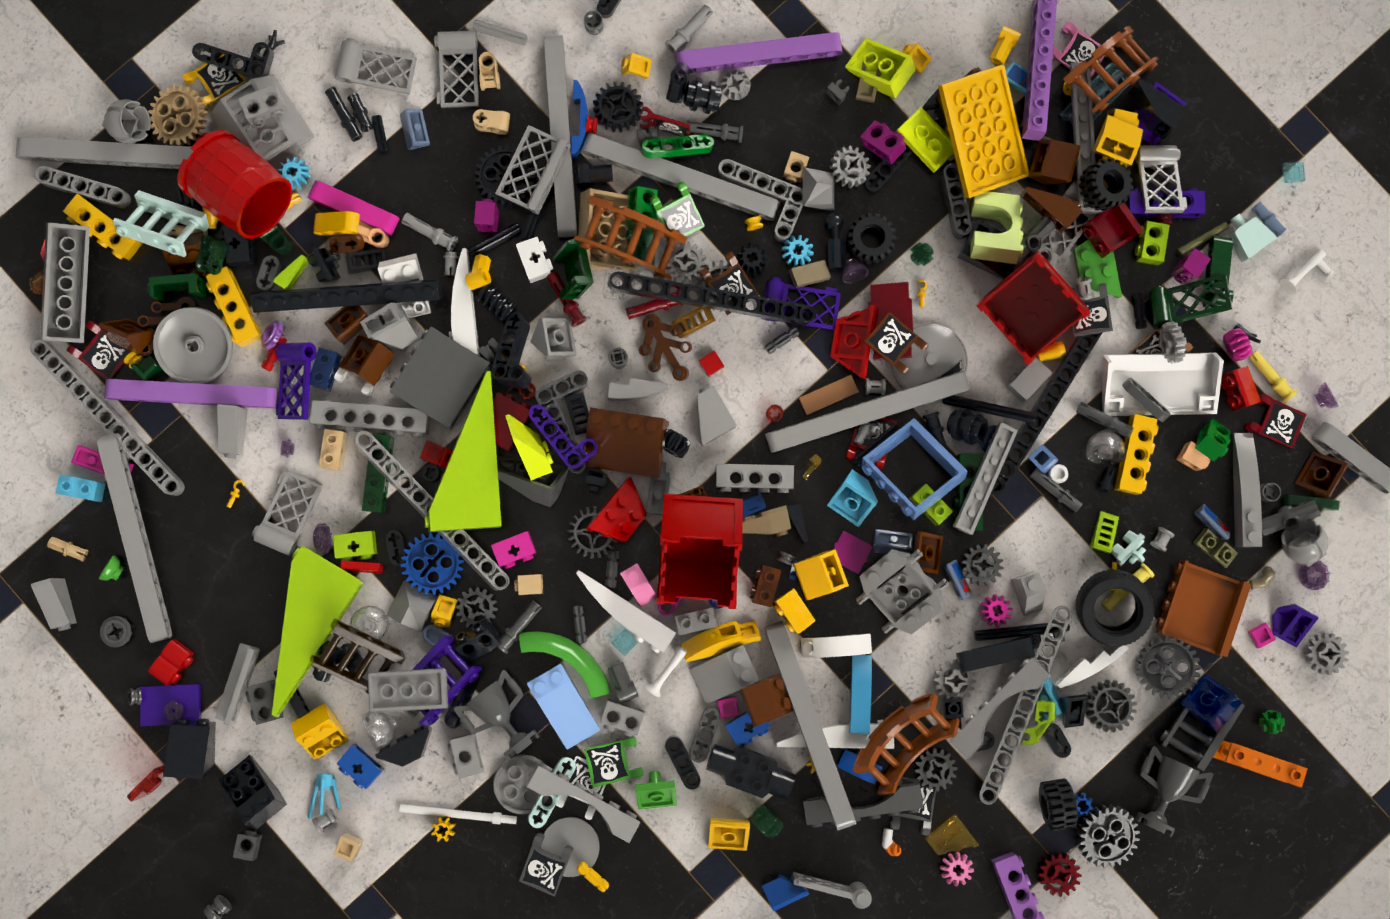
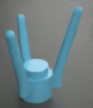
M317 774L309 808V819L312 818L318 790H320L319 815L323 814L324 790H330V786L333 789L337 808H341L336 779H333V774Z

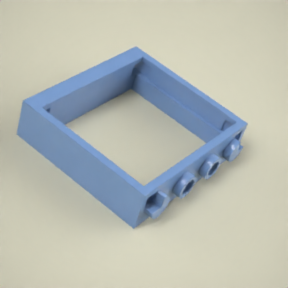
M915 418L862 459V470L868 476L870 475L875 480L876 485L888 493L891 501L897 502L901 506L903 513L906 516H910L913 520L964 481L967 470ZM910 435L953 477L916 507L874 465L875 462Z

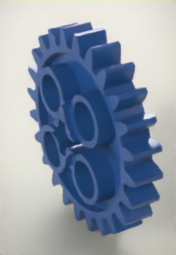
M431 532L429 533V538L422 534V540L415 537V544L408 543L411 549H404L407 556H402L401 559L406 561V563L401 564V567L406 568V570L402 572V575L409 576L405 581L413 582L411 588L416 585L418 586V593L425 589V595L428 594L429 590H432L433 595H435L436 590L439 589L440 593L443 594L444 587L450 590V583L453 585L457 584L454 578H461L457 572L463 571L459 564L464 563V560L458 559L460 555L456 553L444 538L440 539L439 533H437L436 538L433 537ZM433 545L437 548V553L429 555L426 552V548ZM443 550L445 553L436 561L437 567H431L424 577H420V574L429 565L428 560L433 561ZM443 558L451 560L452 565L449 568L441 566L440 562ZM415 560L424 562V567L421 570L414 569L413 563ZM432 572L437 573L439 576L438 581L435 583L430 582L427 578Z

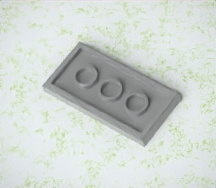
M446 668L369 672V712L448 708Z

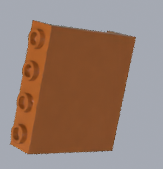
M1181 560L1174 568L1175 577L1168 586L1169 594L1167 599L1163 601L1162 615L1156 621V633L1168 636L1171 639L1176 637L1177 641L1183 639L1185 644H1190L1193 647L1221 657H1228L1252 584L1234 580L1188 563L1189 561Z

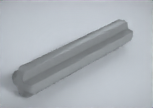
M475 20L473 24L474 31L521 45H526L528 37L526 34L480 20Z

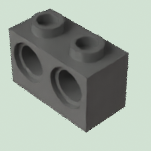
M275 680L247 687L246 698L251 703L252 710L250 714L256 725L284 717L283 712L279 718L272 715ZM259 688L265 691L263 698H259L257 695ZM264 707H267L270 711L268 717H264L262 714Z

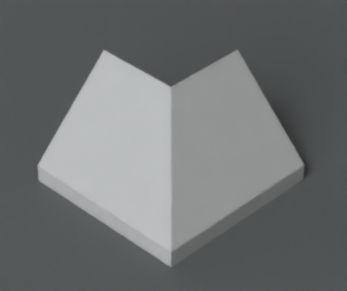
M803 168V206L834 211V176L831 175L832 173Z
M406 317L371 335L375 341L380 342L382 345L406 352L407 346L419 340L412 323Z
M570 318L539 319L530 342L546 356L547 360L577 355Z
M404 580L387 616L402 625L422 632L438 596L430 592L425 595L424 589L418 593V586L411 588V583Z

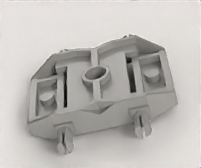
M892 549L860 575L864 592L856 598V601H859L861 605L868 598L871 599L889 619V622L881 627L884 633H888L896 627L906 633L913 634L944 609L942 590L949 586L948 581L946 582V579H943L936 584L932 578L924 574L916 561L923 556L919 549L911 555L910 553ZM903 566H905V568H903L900 572H898L896 575H894L891 579H889L886 583H884L881 587L878 588L879 585H881L893 574H895L898 570H900ZM899 586H906L908 593H902L899 590ZM927 592L930 594L904 615L901 614Z

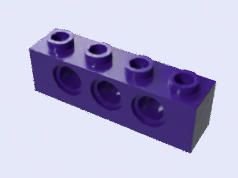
M1133 188L1130 191L1131 196L1125 202L1135 218H1200L1205 214V191H1198L1197 188L1182 191V197H1186L1187 209H1184L1183 213H1145L1141 188ZM1152 188L1150 190L1154 192L1157 188ZM1161 190L1156 194L1161 199H1166L1168 197V195ZM1153 198L1149 201L1150 207H1158L1160 205ZM1172 198L1167 201L1170 206L1178 207V203Z

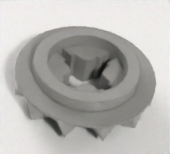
M738 70L729 71L721 80L722 92L731 100L743 99L750 91V79L744 72ZM733 79L736 82H741L739 84V91L736 87H730L733 84Z

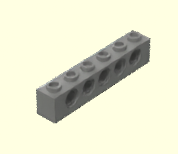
M312 400L310 423L315 425L316 429H327V426L335 427L334 430L338 431L354 428V432H361L367 429L373 430L375 434H384L385 431H391L392 435L404 436V433H411L412 437H423V434H428L430 416L418 409ZM335 411L336 418L333 421H329V413ZM350 413H354L355 420L348 423L347 416ZM371 414L374 415V422L372 424H367V416ZM393 416V424L386 426V418ZM407 418L413 419V424L410 427H405L404 421Z

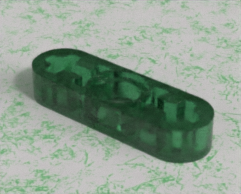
M1285 494L1283 505L1299 506L1315 500L1318 509L1339 511L1340 501Z

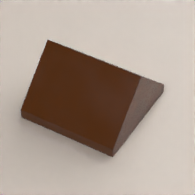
M346 306L337 311L324 324L334 337L345 345L363 329L360 321L369 315L361 306Z
M129 318L99 323V328L112 343L137 354L143 351L154 337L156 331L147 326L142 327L138 322Z
M1313 451L1297 478L1295 485L1318 499L1330 498L1349 464Z
M916 531L913 532V550L911 554L919 549L923 556L916 561L923 572L939 574L943 536Z

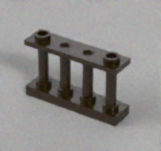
M335 618L331 623L334 636L320 658L314 655L310 658L315 670L319 672L325 671L364 689L367 694H369L368 680L362 677L375 656L379 654L386 659L378 672L388 671L391 665L395 663L402 665L406 659L402 650ZM346 638L350 640L351 645L338 666L327 662L341 639ZM358 647L367 648L369 652L356 673L353 674L345 670Z

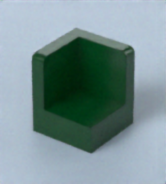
M151 355L145 357L138 365L134 363L130 365L146 381H152L163 371L159 363Z

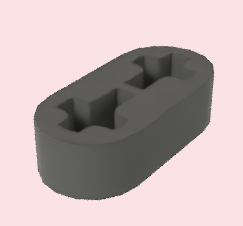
M267 256L262 261L256 280L258 288L262 291H272L276 286L273 280L279 275L281 270V262L276 257ZM274 260L276 266L272 267L270 270V267L267 264L272 263V261ZM268 276L270 285L264 287L262 281H266Z

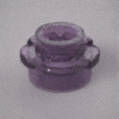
M290 439L282 441L281 456H286V458L294 454L295 444L291 443Z
M177 701L169 702L164 708L166 718L169 720L181 718L184 712L182 704Z

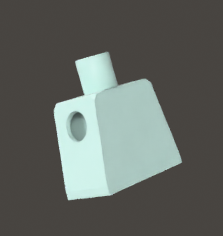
M1239 213L1230 220L1236 230L1229 234V238L1233 239V247L1241 262L1249 259L1277 239L1276 235L1257 217H1253L1246 222Z

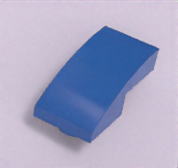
M845 749L837 767L867 782L876 784L877 779L870 772L856 774L852 770L858 754ZM875 763V767L881 772L883 766Z

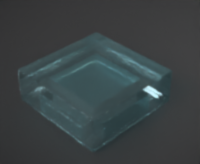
M1304 162L1283 164L1284 183L1305 181Z
M624 629L611 643L626 656L638 641Z

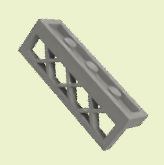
M243 643L239 645L215 716L216 719L224 721L223 724L232 725L237 721L260 652L259 648Z

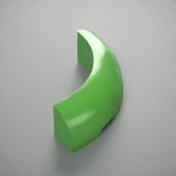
M539 631L519 634L521 653L544 652L565 660L581 675L587 685L591 698L611 693L603 670L593 656L579 644L553 633Z

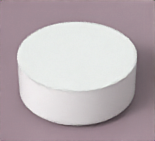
M1061 464L1054 465L1049 469L1048 477L1057 484L1063 483L1068 478V470Z

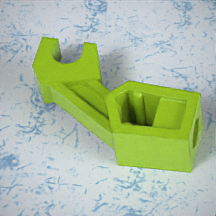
M1037 701L1035 720L1038 724L1025 730V733L1030 735V740L1024 739L1023 745H1035L1040 742L1043 733L1052 721H1055V702ZM1042 712H1049V720L1042 719Z

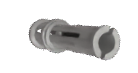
M704 4L682 29H677L675 31L676 34L665 42L666 47L673 54L679 52V49L690 41V36L713 14L711 8Z
M409 213L404 215L402 224L429 237L435 245L439 244L447 248L448 252H452L456 247L458 237H452L445 233L443 229H436Z

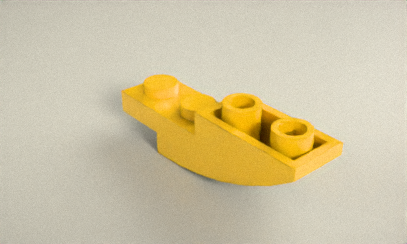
M736 620L706 630L682 643L681 647L686 649L687 653L684 658L686 662L723 654V649L760 641L761 635L755 621L738 624Z

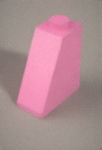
M638 564L620 573L641 607L657 598L656 593Z

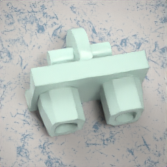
M1129 530L1123 537V540L1129 546L1124 549L1117 543L1112 548L1111 553L1117 559L1116 562L1119 566H1122L1129 558L1131 564H1134L1136 561L1144 562L1145 558L1142 554L1146 550L1141 547L1137 551L1144 543L1143 539L1145 537L1141 533L1137 535Z

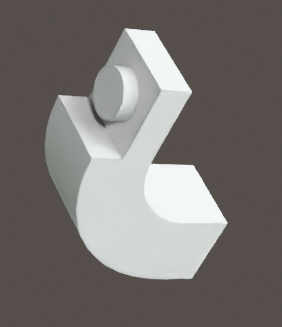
M854 634L801 638L802 658L872 653L871 635Z

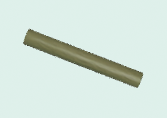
M1224 222L1176 250L1178 255L1182 256L1208 241L1212 236H1216L1229 229V225Z

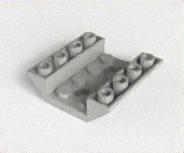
M274 75L251 79L220 99L209 115L219 130H225L228 133L234 134L242 144L248 146L266 161H269L295 143L300 147L315 137ZM275 84L281 93L287 111L283 112V115L279 117L265 119V122L262 124L251 125L246 119L238 98ZM271 100L269 106L275 105L277 100ZM259 107L252 108L251 113L257 112ZM270 132L273 134V138L270 141H264L263 137L266 133Z

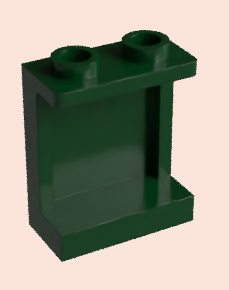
M575 239L567 240L553 256V261H562L564 263L568 284L560 291L561 299H579L594 283L587 250L580 247V243Z
M196 273L149 277L147 292L150 297L161 303H166V292L189 290L190 294L200 300L208 299L207 281Z

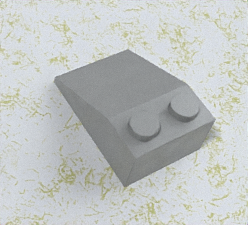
M740 645L690 669L706 704L760 681L744 645Z

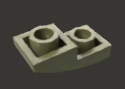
M1204 528L1193 542L1224 568H1227L1238 554L1228 543L1220 540L1208 528Z

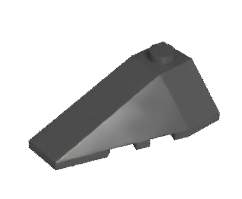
M497 456L499 480L530 500L551 507L558 499L569 468L553 463L551 464L552 473L531 480L522 461H516L513 457Z

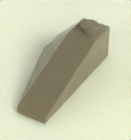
M785 505L761 512L758 515L743 518L742 534H776L779 537L788 534L787 530L791 529Z

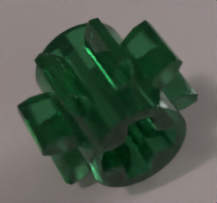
M919 242L910 249L913 252L910 258L918 266L921 264L925 266L934 259L931 256L934 251L927 243L921 244Z

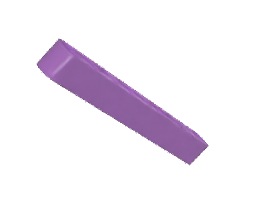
M833 32L679 51L675 53L676 64L680 62L687 64L690 68V74L833 57L843 52L840 33ZM677 70L678 74L684 75L682 71Z
M106 379L104 399L276 408L277 389L252 386Z

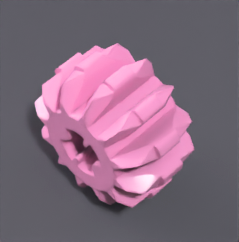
M956 852L955 857H953L951 853H948L949 860L946 858L942 859L946 865L940 866V869L944 871L941 876L943 878L947 877L946 882L948 884L953 881V884L958 886L960 881L965 885L964 879L971 880L972 878L968 873L974 872V869L969 867L973 864L972 861L967 860L968 856L966 854L961 856L959 852ZM956 865L961 868L960 871L957 870L958 873L953 870L954 867L956 868Z

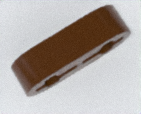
M359 234L334 236L329 241V247L334 253L361 251L365 245L363 237ZM356 241L357 245H351L350 242ZM337 242H343V246H337Z

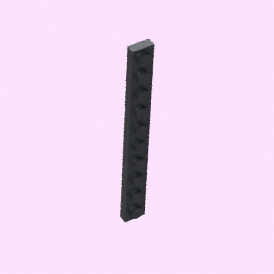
M438 279L252 292L250 294L253 313L441 299Z

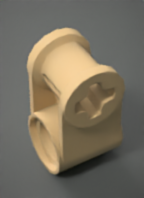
M490 52L482 53L479 57L481 91H485L486 88L500 89V77L496 58ZM488 59L493 61L490 66L484 65V62Z
M479 109L473 114L474 126L481 132L505 135L508 134L510 114L505 111ZM481 118L485 119L483 120V123H479V121H481Z

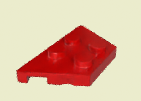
M870 305L865 310L856 311L849 316L836 319L830 357L863 379H866L871 348L864 341L874 329L877 310L875 305Z
M631 477L625 479L587 526V531L601 533V536L613 538L621 543L629 539L647 516Z

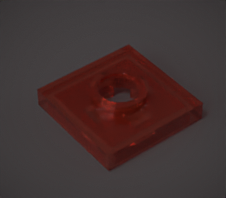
M164 765L154 768L127 795V798L133 802L156 790L163 782Z

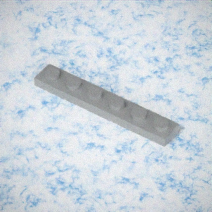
M1002 422L998 423L953 525L954 528L968 535H973L1018 430Z

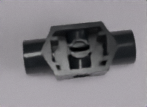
M715 744L706 766V770L724 776L726 785L760 798H764L769 793L787 800L796 774L778 768L774 758L742 746H737L734 750H730Z

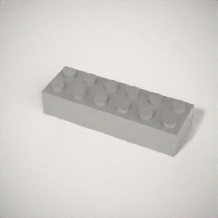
M46 223L41 340L84 343L90 227Z

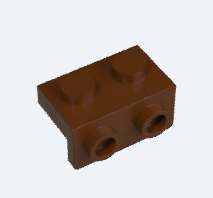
M761 565V569L757 568L754 578L758 580L756 588L752 587L750 598L753 599L752 603L772 607L781 574L780 569Z

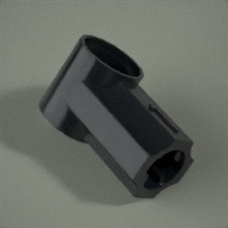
M677 63L670 75L671 79L666 99L675 104L682 103L687 79L690 74V68L685 63ZM677 70L682 71L685 76H684V77L678 76L677 73H676V71H677Z
M578 164L575 166L577 186L586 187L593 185V183L613 182L612 164L596 166Z
M329 640L321 646L318 652L320 657L328 646ZM336 646L327 662L334 665L339 664L345 655V651ZM314 669L312 673L318 681L328 682L331 674L325 671L319 672Z

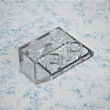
M619 267L605 268L602 289L603 297L605 299L623 301L630 296V294L614 292L609 289L607 281L612 273L620 271L642 276L644 274L636 269H629L628 272L621 271L622 268ZM612 278V282L615 286L622 285V281L620 278ZM638 281L631 282L634 289L638 290L641 288V284Z

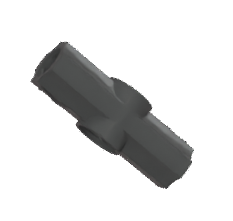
M1042 216L1027 233H1023L1021 245L1024 246L1022 257H1018L1016 264L1008 263L1013 268H1018L1033 251H1038L1041 248L1044 239L1055 229V224L1052 220Z
M1315 500L1297 507L1283 506L1277 514L1263 518V536L1282 529L1293 531L1300 526V523L1321 516Z

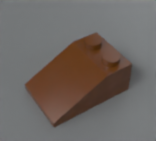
M1026 187L1020 194V197L1036 212L1052 220L1055 224V229L1060 233H1063L1083 212L1080 209L1081 205L1077 201H1071L1066 197Z

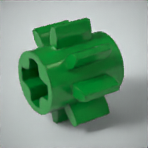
M1269 710L1262 713V718L1259 719V726L1263 727V732L1277 734L1279 731L1282 732V726H1285V718H1281L1280 712Z

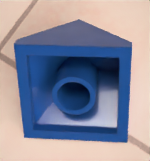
M778 874L776 880L762 886L773 912L809 895L806 887L794 885L791 878Z

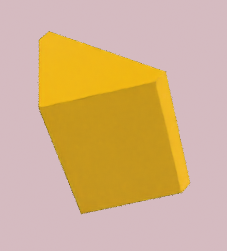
M710 817L708 848L747 851L750 831L749 820Z

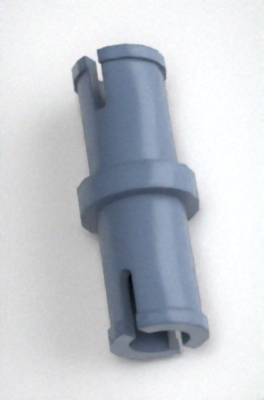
M1262 202L1257 203L1251 209L1276 237H1279V235L1286 231V228L1275 218L1276 215L1274 213L1271 214Z

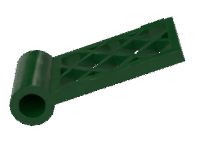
M1221 272L1209 275L1210 278L1168 289L1162 286L1154 287L1149 292L1154 328L1160 330L1162 324L1174 321V323H1180L1232 310L1226 274ZM1223 281V286L1219 291L1211 288L1214 283ZM1202 287L1204 290L1199 296L1192 293L1195 288ZM1208 291L1216 294L1210 302L1203 299ZM1183 292L1185 295L1178 301L1174 299L1173 293ZM1189 296L1196 299L1191 307L1184 304ZM1219 297L1226 299L1227 304L1217 306L1215 302ZM1200 301L1207 305L1202 311L1195 310ZM1180 307L1188 310L1184 315L1177 317L1176 312Z

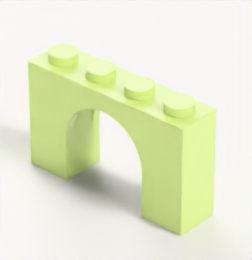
M987 191L972 197L971 217L998 221L1007 231L997 234L974 231L970 244V258L1016 264L1018 257H1022L1024 246L1021 245L1023 231H1020V229L1022 228L1023 217H1020L1023 204L1020 203V195Z

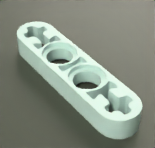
M563 757L558 761L552 773L558 776L559 774H556L557 771L562 773L564 769L562 763L570 761L571 769H566L564 775L571 778L576 764L573 759ZM540 794L528 815L530 825L535 828L542 827L561 795H549L552 797V804L543 806L542 798L544 796ZM539 805L542 809L548 811L546 814L542 811L540 815L542 821H537L535 824L532 816L539 814L540 810L537 809Z

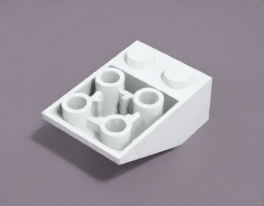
M417 254L379 262L378 271L382 283L423 280ZM429 301L400 303L408 319L431 313Z

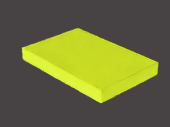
M922 107L895 131V133L898 132L904 137V142L933 173L954 154L951 138Z

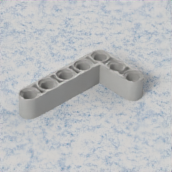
M722 160L718 168V175L722 180L772 197L784 204L775 227L774 238L780 243L789 240L803 207V189L733 160ZM727 166L730 167L732 171L730 173H724L722 171V168ZM745 173L749 176V179L742 180L739 176ZM760 180L765 181L767 186L759 187L757 182ZM780 187L784 190V193L779 195L775 193L774 189ZM795 194L800 195L802 200L796 202L792 199V196ZM790 211L794 213L795 217L788 219L785 213ZM785 229L788 234L781 236L778 234V230Z

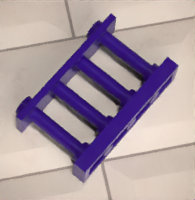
M444 635L412 670L443 668L440 664V659L444 655H448L464 673L456 682L446 671L447 684L451 687L447 692L449 705L469 682L472 683L478 678V673L482 668L480 666H471L470 668L453 650L454 638ZM444 709L420 710L424 717L419 723L421 725L434 724L439 719L438 715Z

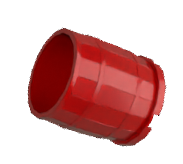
M217 130L203 136L190 148L193 150V153L189 156L188 160H182L177 176L179 189L190 198H194L214 217L239 233L243 238L254 239L266 234L281 220L290 205L293 194L291 183L281 176L260 155L242 144L234 134L228 133L225 130Z

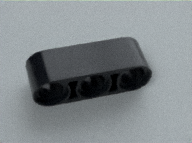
M676 735L669 736L665 741V748L684 786L689 790L698 788L701 782L700 775L682 740ZM671 740H676L679 742V747L676 750H672L669 748L668 743ZM685 757L688 760V765L680 767L677 764L679 758ZM689 775L697 777L695 784L690 785L687 783L686 779Z

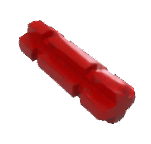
M281 336L279 342L269 349L265 357L267 359L261 365L263 369L272 371L273 363H276L278 360L276 348L280 343H286V338Z

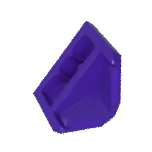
M1296 604L1278 607L1272 615L1273 635L1297 648L1319 617Z

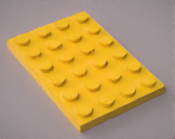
M1004 64L938 85L965 198H971L1028 177L1029 170Z

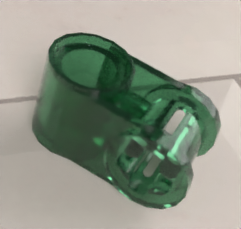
M276 225L266 234L260 236L280 255H286L291 250L290 241ZM280 241H284L283 246L277 248V244Z
M205 236L202 239L199 255L196 260L197 270L209 272L212 275L219 274L227 252V243L212 236Z

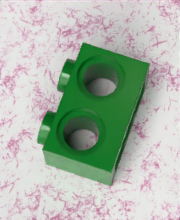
M640 186L629 189L628 208L658 220L656 211L650 202L651 197L657 196L658 190ZM627 220V227L635 228V222Z
M1212 418L1200 430L1195 449L1212 461H1215L1218 457L1222 458L1228 451L1227 445L1231 441L1229 439L1231 431Z

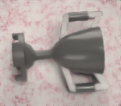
M502 670L498 681H495L466 704L467 706L454 708L462 724L472 734L492 726L503 727L510 736L509 749L503 753L508 761L512 759L511 752L514 751L517 755L533 743L530 737L534 736L535 739L540 737L535 729L528 734L524 732L518 733L510 724L511 711L523 697V693L519 685L505 670ZM504 679H506L509 687L517 695L510 705L502 689ZM472 711L486 724L475 728L469 718L462 712Z
M1153 746L1144 761L1140 775L1158 790L1161 801L1154 812L1151 811L1148 814H1143L1138 811L1135 820L1140 822L1144 818L1143 824L1162 833H1165L1167 829L1166 835L1172 837L1175 828L1168 825L1167 818L1164 816L1168 804L1178 799L1202 803L1209 790L1213 773L1199 774V771L1164 755L1162 756L1157 747ZM1154 756L1160 762L1157 782L1147 775L1153 764ZM1197 779H1205L1196 797L1185 795Z

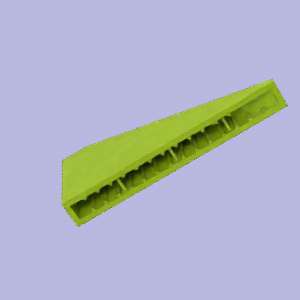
M486 371L482 378L427 516H424L425 528H428V532L498 528L502 526L491 371Z
M303 545L300 549L297 548L292 555L293 560L290 569L272 715L278 718L311 668V656L318 657L321 646L332 635L331 623L334 618L341 621L364 585L358 578Z

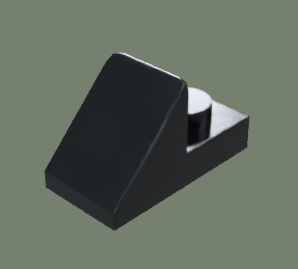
M937 89L922 108L925 111L936 110L933 113L934 121L943 128L946 127L947 122L936 97L939 93V89Z
M1087 695L1060 697L1064 708L1062 720L1064 728L1083 726Z

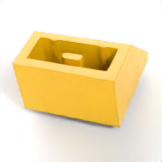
M1107 115L1092 152L1109 159L1112 158L1114 161L1119 160L1121 164L1126 166L1132 165L1140 147L1143 129Z
M836 549L824 551L793 564L806 600L830 594L849 586Z
M794 588L774 601L776 605L773 607L779 616L783 615L786 619L784 624L789 632L799 634L815 622L814 617Z
M325 703L291 723L296 741L314 760L349 740L336 715Z

